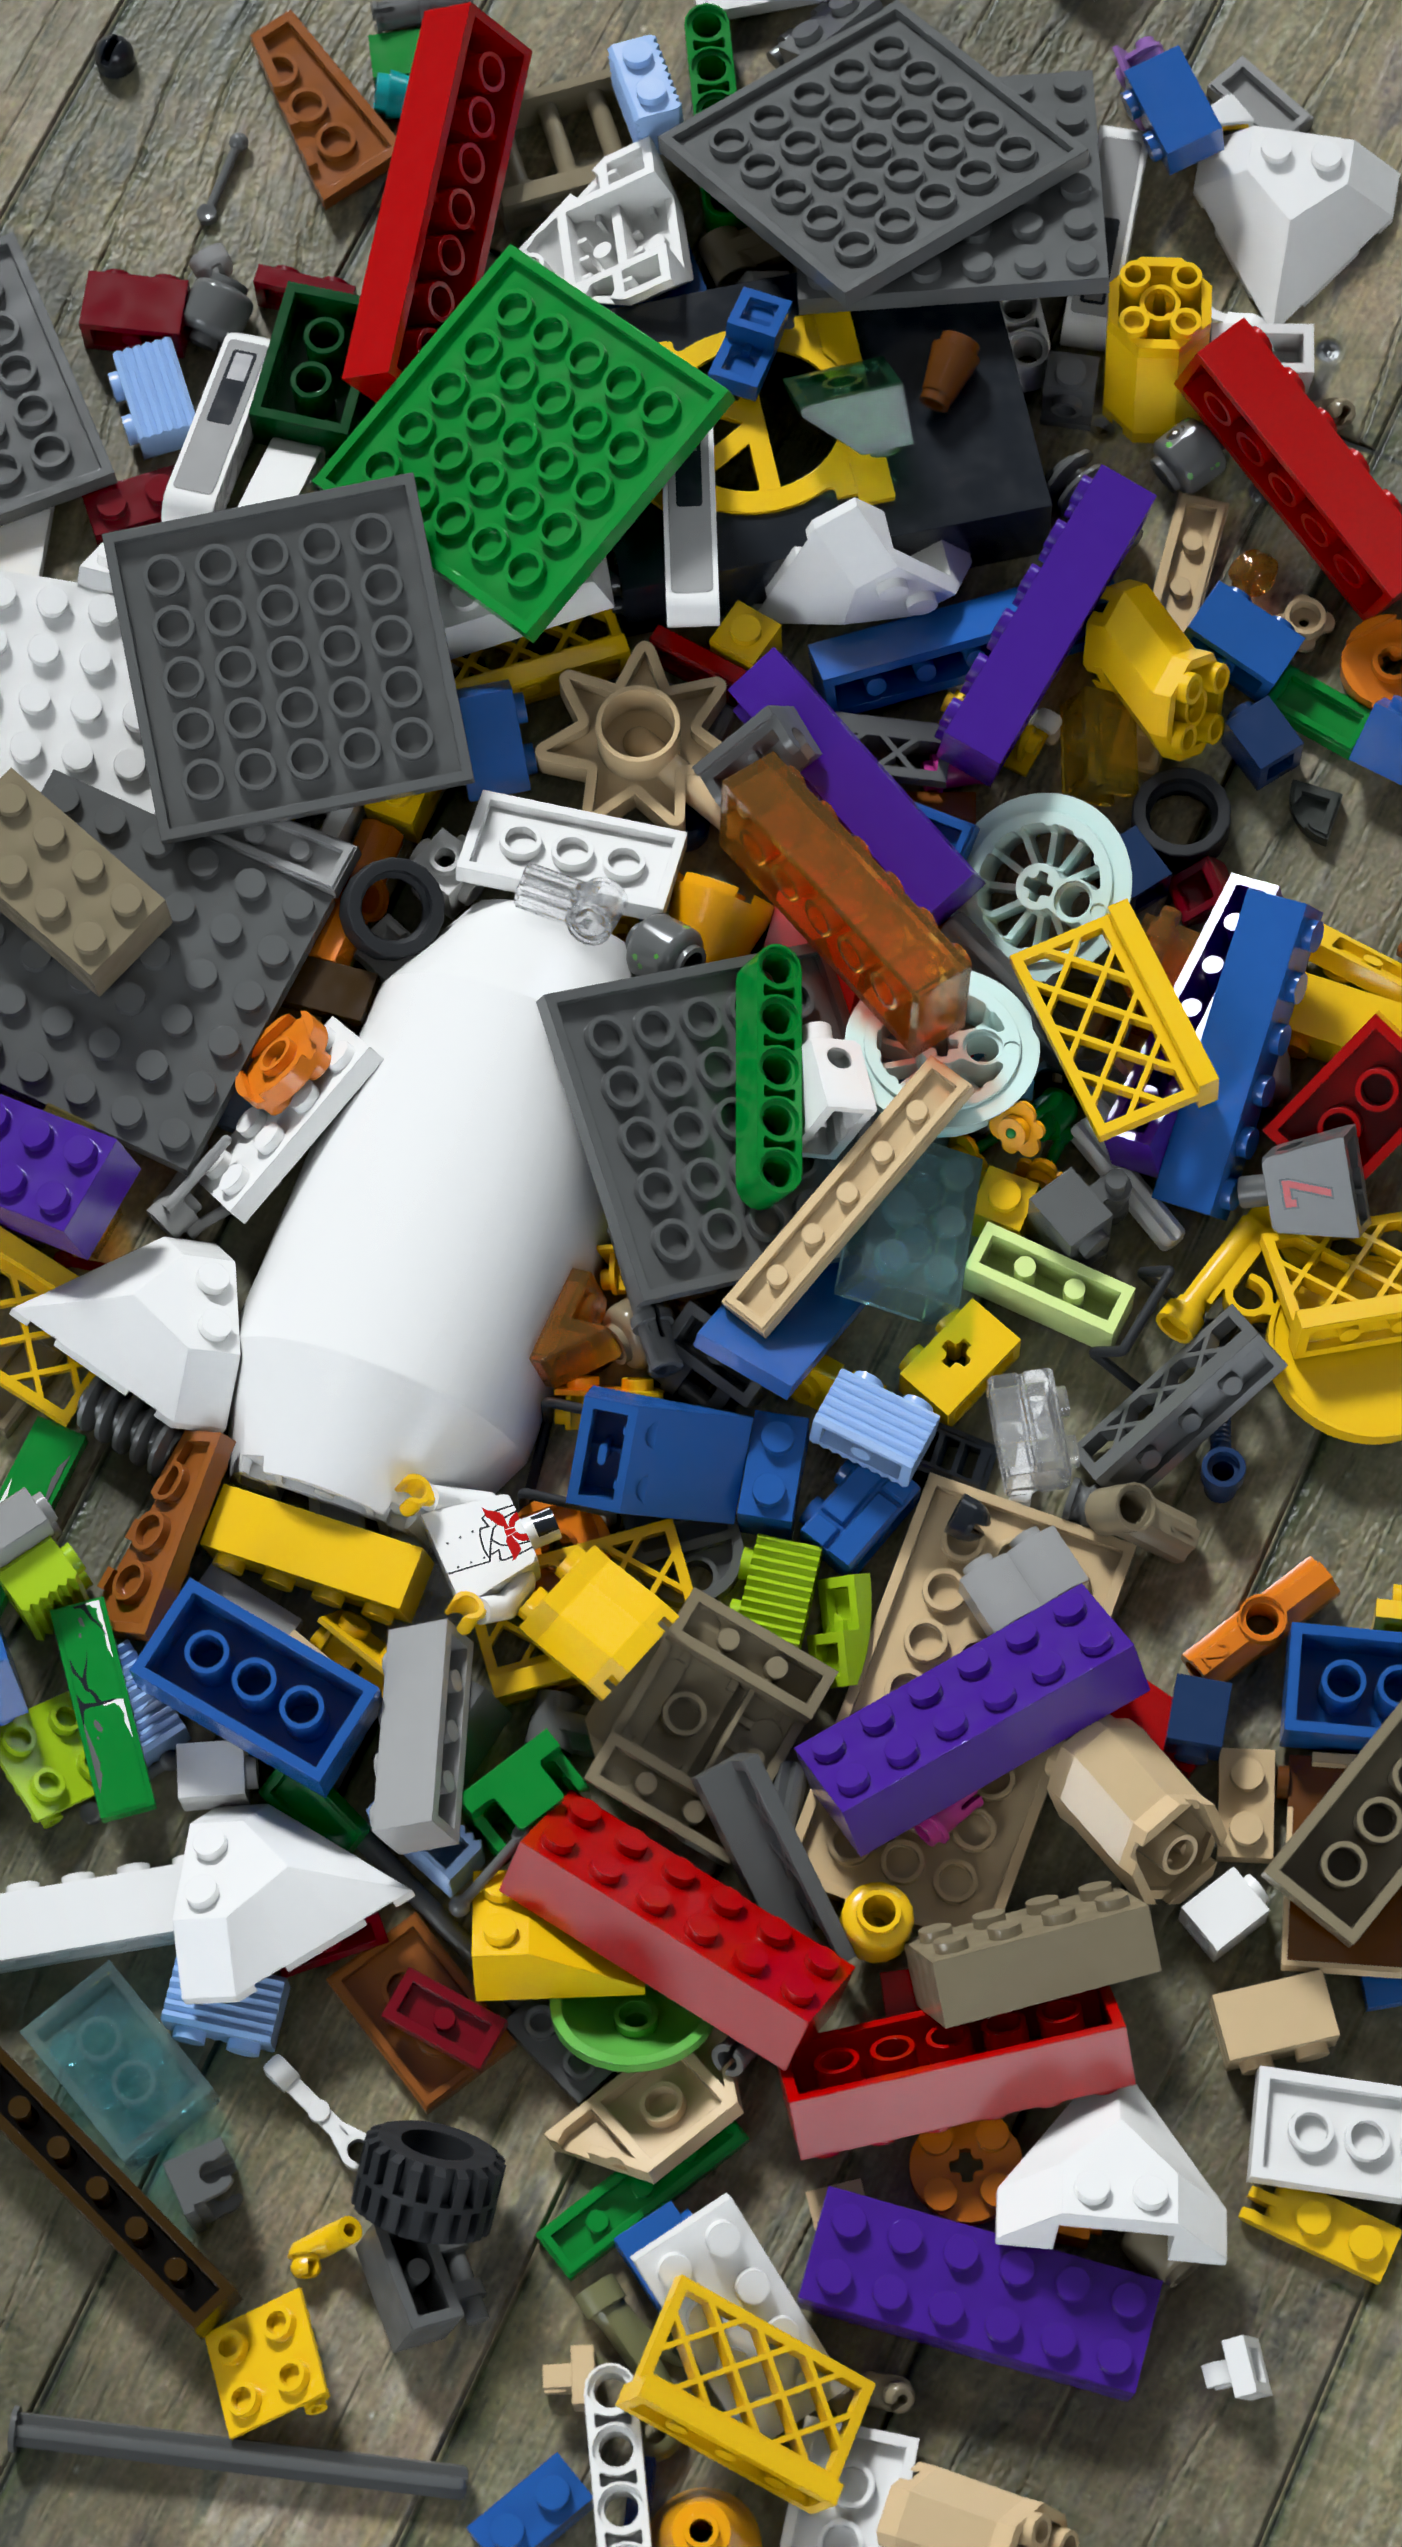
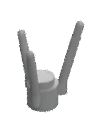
M229 1135L222 1136L215 1146L203 1157L208 1150L207 1143L190 1174L187 1176L177 1172L168 1186L153 1200V1204L146 1210L151 1219L169 1237L179 1238L185 1232L189 1238L194 1240L205 1228L232 1214L222 1205L198 1218L196 1214L203 1207L190 1193L224 1150L231 1144L232 1139ZM281 1180V1182L276 1186V1188L279 1187V1186L282 1184V1180Z

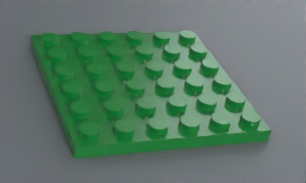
M509 244L315 476L312 482L321 491L413 472L433 572L534 643L729 409L735 398L727 388L512 244Z

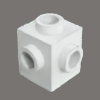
M442 827L432 840L425 838L417 845L410 856V860L427 868L437 880L445 900L444 914L454 920L465 906L475 902L485 886L456 881V865L466 836L459 835L456 838ZM412 888V892L420 900L419 895Z

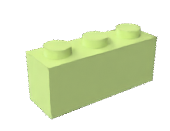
M987 1221L964 1267L963 1289L1090 1347L1115 1345L1132 1311L1136 1289Z

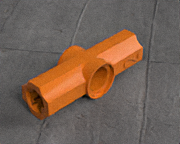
M363 819L353 842V845L359 847L362 855L349 879L372 862L388 857L397 858L403 844L404 835L394 826L386 825L376 819ZM388 878L377 881L369 887L362 900V915L366 925H368V922H377L387 911L389 892L385 883ZM345 885L338 899L335 898L336 905L308 956L350 966L357 949L346 937L339 918L340 897L346 887Z
M1309 1556L1261 1594H1255L1247 1598L1240 1606L1239 1611L1181 1655V1660L1191 1676L1228 1682L1259 1657L1274 1652L1281 1644V1641L1288 1636L1292 1622L1305 1623L1340 1595V1590L1335 1584L1333 1576L1321 1562H1317ZM1262 1615L1273 1622L1275 1630L1267 1635H1259L1249 1629L1246 1621L1252 1616Z

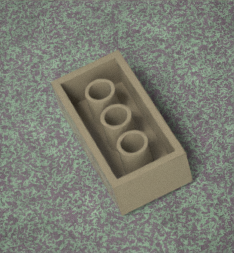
M12 767L0 778V912L100 997L173 923L166 900Z
M1402 1700L1260 1875L1348 1948L1357 1942L1402 1885Z
M1096 1881L1080 1886L1078 1888V1895L1059 1899L1057 1895L1034 1897L1025 1902V1909L1005 1913L1004 1909H990L974 1914L972 1916V1923L953 1928L950 1923H937L925 1926L918 1930V1937L909 1939L904 1945L916 2005L947 2029L1160 1972L1162 1968L1149 1905L1117 1885H1112L1110 1881Z

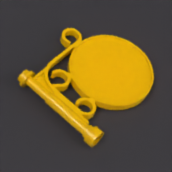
M1269 1206L1251 1208L1247 1215H1243L1184 1294H1180L1177 1298H1170L1156 1316L1157 1325L1171 1339L1179 1343L1188 1344L1204 1326L1203 1317L1205 1311L1209 1312L1218 1298L1222 1297V1307L1224 1310L1233 1304L1250 1324L1258 1322L1267 1323L1265 1340L1288 1364L1273 1379V1383L1288 1406L1305 1422L1327 1435L1352 1443L1380 1445L1402 1441V1342L1294 1359L1288 1344L1290 1328L1279 1298L1276 1303L1273 1302V1292L1269 1283L1256 1274H1250L1245 1286L1260 1297L1261 1306L1255 1309H1245L1236 1303L1233 1292L1262 1255L1259 1245L1261 1234L1275 1232L1271 1224ZM1295 1247L1281 1249L1284 1258L1290 1264L1299 1268H1304L1311 1255ZM1358 1254L1342 1256L1354 1262ZM1368 1255L1362 1264L1363 1267L1386 1279L1389 1278L1397 1266L1378 1255ZM1320 1260L1310 1273L1312 1276L1334 1287L1339 1284L1345 1275L1344 1272ZM1402 1274L1396 1281V1284L1402 1286ZM1353 1278L1344 1292L1359 1300L1375 1298L1379 1291ZM1303 1286L1295 1295L1300 1310L1323 1306L1328 1300Z

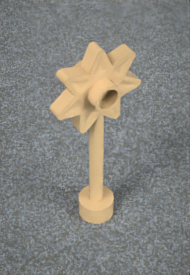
M641 641L635 646L616 683L574 670H565L560 674V696L574 723L536 746V763L541 773L586 782L582 806L583 811L621 818L636 807L656 826L685 831L687 803L801 898L881 922L872 956L877 960L873 964L866 980V984L871 989L883 980L910 969L930 968L931 966L953 967L958 952L946 939L924 921L920 920L918 922L914 920L897 934L751 813L739 815L733 805L724 811L715 802L700 776L696 775L692 767L722 743L708 732V729L727 702L726 682L722 678L711 677L669 686L656 649L648 641Z

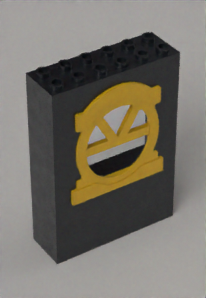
M796 272L609 309L698 369L715 359L725 338L727 320L743 287L792 301V309L777 352L795 356L814 366L828 379L837 394L842 422L839 436L833 449L812 472L782 487L780 486L759 395L756 401L737 396L738 401L735 400L720 418L740 426L714 446L715 472L746 446H749L759 491H736L715 485L720 618L727 616L737 600L750 607H753L754 604H763L767 599L765 588L793 547H803L807 541L805 530L811 521L854 497L885 512L893 548L908 556H912L940 540L970 553L972 560L970 568L1041 554L1044 542L1050 533L1052 503L1000 301L799 315ZM951 330L969 336L980 345L978 353L980 363L954 402L950 405L948 411L938 412L923 405L919 398L922 393L932 342L940 339L943 331ZM663 488L606 555L615 604L612 611L617 619L623 618L627 637L653 632L658 624L667 628Z

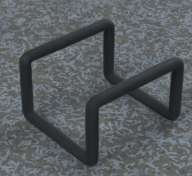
M1147 1266L1138 1269V1277L1150 1286L1153 1291L1121 1345L1092 1347L1089 1350V1355L1094 1361L1133 1392L1141 1384L1108 1357H1122L1130 1351L1162 1297L1167 1301L1170 1298L1178 1297L1168 1288L1175 1276V1269L1172 1266ZM1203 1317L1204 1326L1202 1328L1204 1329L1215 1318ZM1238 1326L1220 1340L1218 1347H1223L1231 1341Z
M544 1397L541 1401L542 1424L526 1486L518 1492L519 1510L521 1511L522 1508L531 1502L537 1501L605 1516L610 1534H615L621 1519L620 1513L566 1503L565 1496L536 1490L553 1423L552 1408L581 1414L583 1408L582 1403L555 1397Z

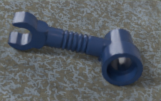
M1231 1417L1210 1435V1451L1204 1456L1200 1476L1204 1485V1492L1211 1501L1216 1503L1230 1501L1235 1496L1236 1491L1242 1486L1245 1477L1246 1464L1244 1458L1231 1445ZM1217 1478H1223L1227 1481H1219Z

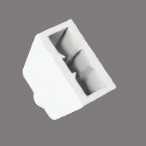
M815 1021L802 1026V1157L836 1160L876 1113L877 1106L861 1045L852 1040L833 1039L831 1025L827 1022Z

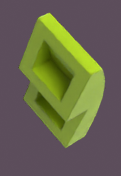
M870 1573L817 1580L823 1633L808 1635L807 1644L809 1655L838 1671L829 1689L855 1686L859 1682L868 1650L871 1628L872 1592Z

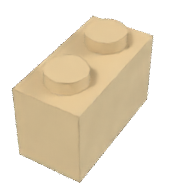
M1322 1969L1214 1994L1209 2003V2010L1225 2070L1230 2071L1240 2068L1243 2076L1256 2074L1259 2066L1274 2068L1273 2060L1294 2055L1297 2063L1323 2058L1330 2054L1328 2047L1335 2046L1340 2036Z

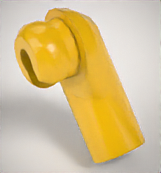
M344 2216L295 2241L289 2249L287 2256L288 2259L292 2260L290 2266L292 2275L299 2279L317 2277L322 2271L320 2259L331 2256L357 2243L361 2239L362 2226L355 2217Z

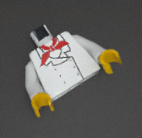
M419 1474L407 1475L394 1489L396 1492H406L412 1498H407L399 1506V1510L402 1515L407 1517L413 1516L421 1508L427 1512L421 1515L425 1532L453 1594V1599L446 1608L445 1614L459 1613L463 1617L456 1627L458 1633L461 1635L469 1634L476 1623L483 1625L514 1618L519 1612L518 1610L535 1590L536 1582L541 1577L539 1561L534 1550L562 1538L551 1509L547 1508L520 1520L509 1495L501 1494L496 1496L493 1492L431 1485L425 1477Z

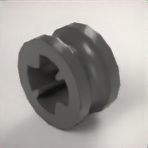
M1074 1477L1061 1518L1077 1522L1079 1525L1089 1528L1085 1516V1503L1089 1495L1094 1490L1101 1488V1486L1094 1483L1093 1486L1086 1487L1082 1484L1081 1478Z

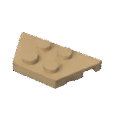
M714 2027L709 2037L698 2049L672 2065L651 2071L620 2073L545 2132L546 2139L555 2151L655 2184L744 2113L737 2076L725 2075L726 2070L734 2063V2059L732 2058L719 2071L713 2063L711 2056L715 2046L722 2043L728 2035Z

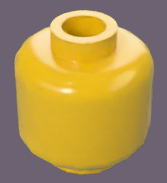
M868 1882L855 1888L846 1898L841 1911L840 1923L856 1954V1958L869 1963H882L899 1956L905 1949V1942L910 1939L913 1930L914 1912L908 1897L896 1886L885 1882Z

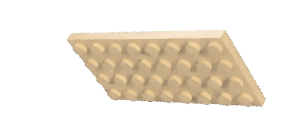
M930 1472L872 1624L868 1650L859 1682L855 1686H849L835 1724L987 1637L958 1592L959 1581L965 1576L963 1569L979 1556L990 1553L995 1558L1011 1550L1010 1542L1021 1532L1037 1526L1042 1531L1054 1525L1089 1578L1087 1590L1112 1618L1137 1545L1113 1536L1098 1535L1091 1528ZM964 1493L979 1500L986 1506L991 1518V1524L988 1527L976 1524L984 1531L985 1535L971 1542L958 1540L944 1532L956 1505ZM1067 1739L977 1790L978 1793L973 1795V1797L981 1796L984 1801L983 1806L977 1808L949 1832L950 1839L947 1843L942 1844L938 1842L933 1847L925 1843L915 1830L911 1828L860 1857L810 1789L795 1830L828 1898L845 1903L846 1898L855 1888L868 1882H885L894 1885L908 1897L913 1907V1929L916 1930L937 1923H950L953 1928L972 1923V1916L978 1912L990 1909L1006 1910L1048 1794L1046 1788L1050 1777L1045 1772L1048 1757L1052 1752L1060 1748Z

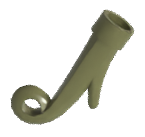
M610 2273L584 2289L574 2299L587 2320H594L635 2375L652 2330L636 2315L624 2298L627 2295L613 2273ZM671 2348L661 2353L653 2373L673 2384L661 2359L678 2367H683L678 2351ZM641 2420L645 2460L659 2462L670 2458L677 2452L681 2442L665 2433L661 2442L654 2443L649 2441L645 2435V2427L649 2424Z

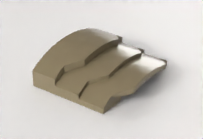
M694 1587L678 1613L680 1617L670 1628L660 1621L658 1625L665 1631L661 1638L617 1686L608 1679L606 1680L605 1685L611 1692L602 1702L598 1698L595 1699L583 1720L595 1756L583 1780L675 1835L677 1840L721 1866L726 1867L731 1861L691 1778L737 1753L759 1754L771 1781H773L781 1763L786 1759L804 1725L812 1720L838 1671Z

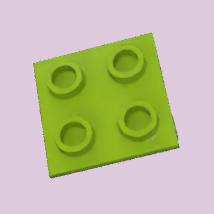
M70 1691L28 1709V1713L16 1717L6 1725L0 1726V1766L6 1774L7 1781L13 1785L14 1792L17 1796H20L29 1810L33 1822H41L44 1829L56 1825L63 1819L61 1811L95 1796Z

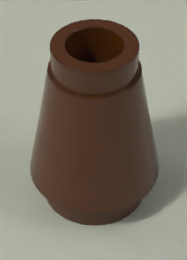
M951 330L943 331L940 339L932 342L919 401L934 411L947 412L980 363V358L978 357L980 345L965 334Z

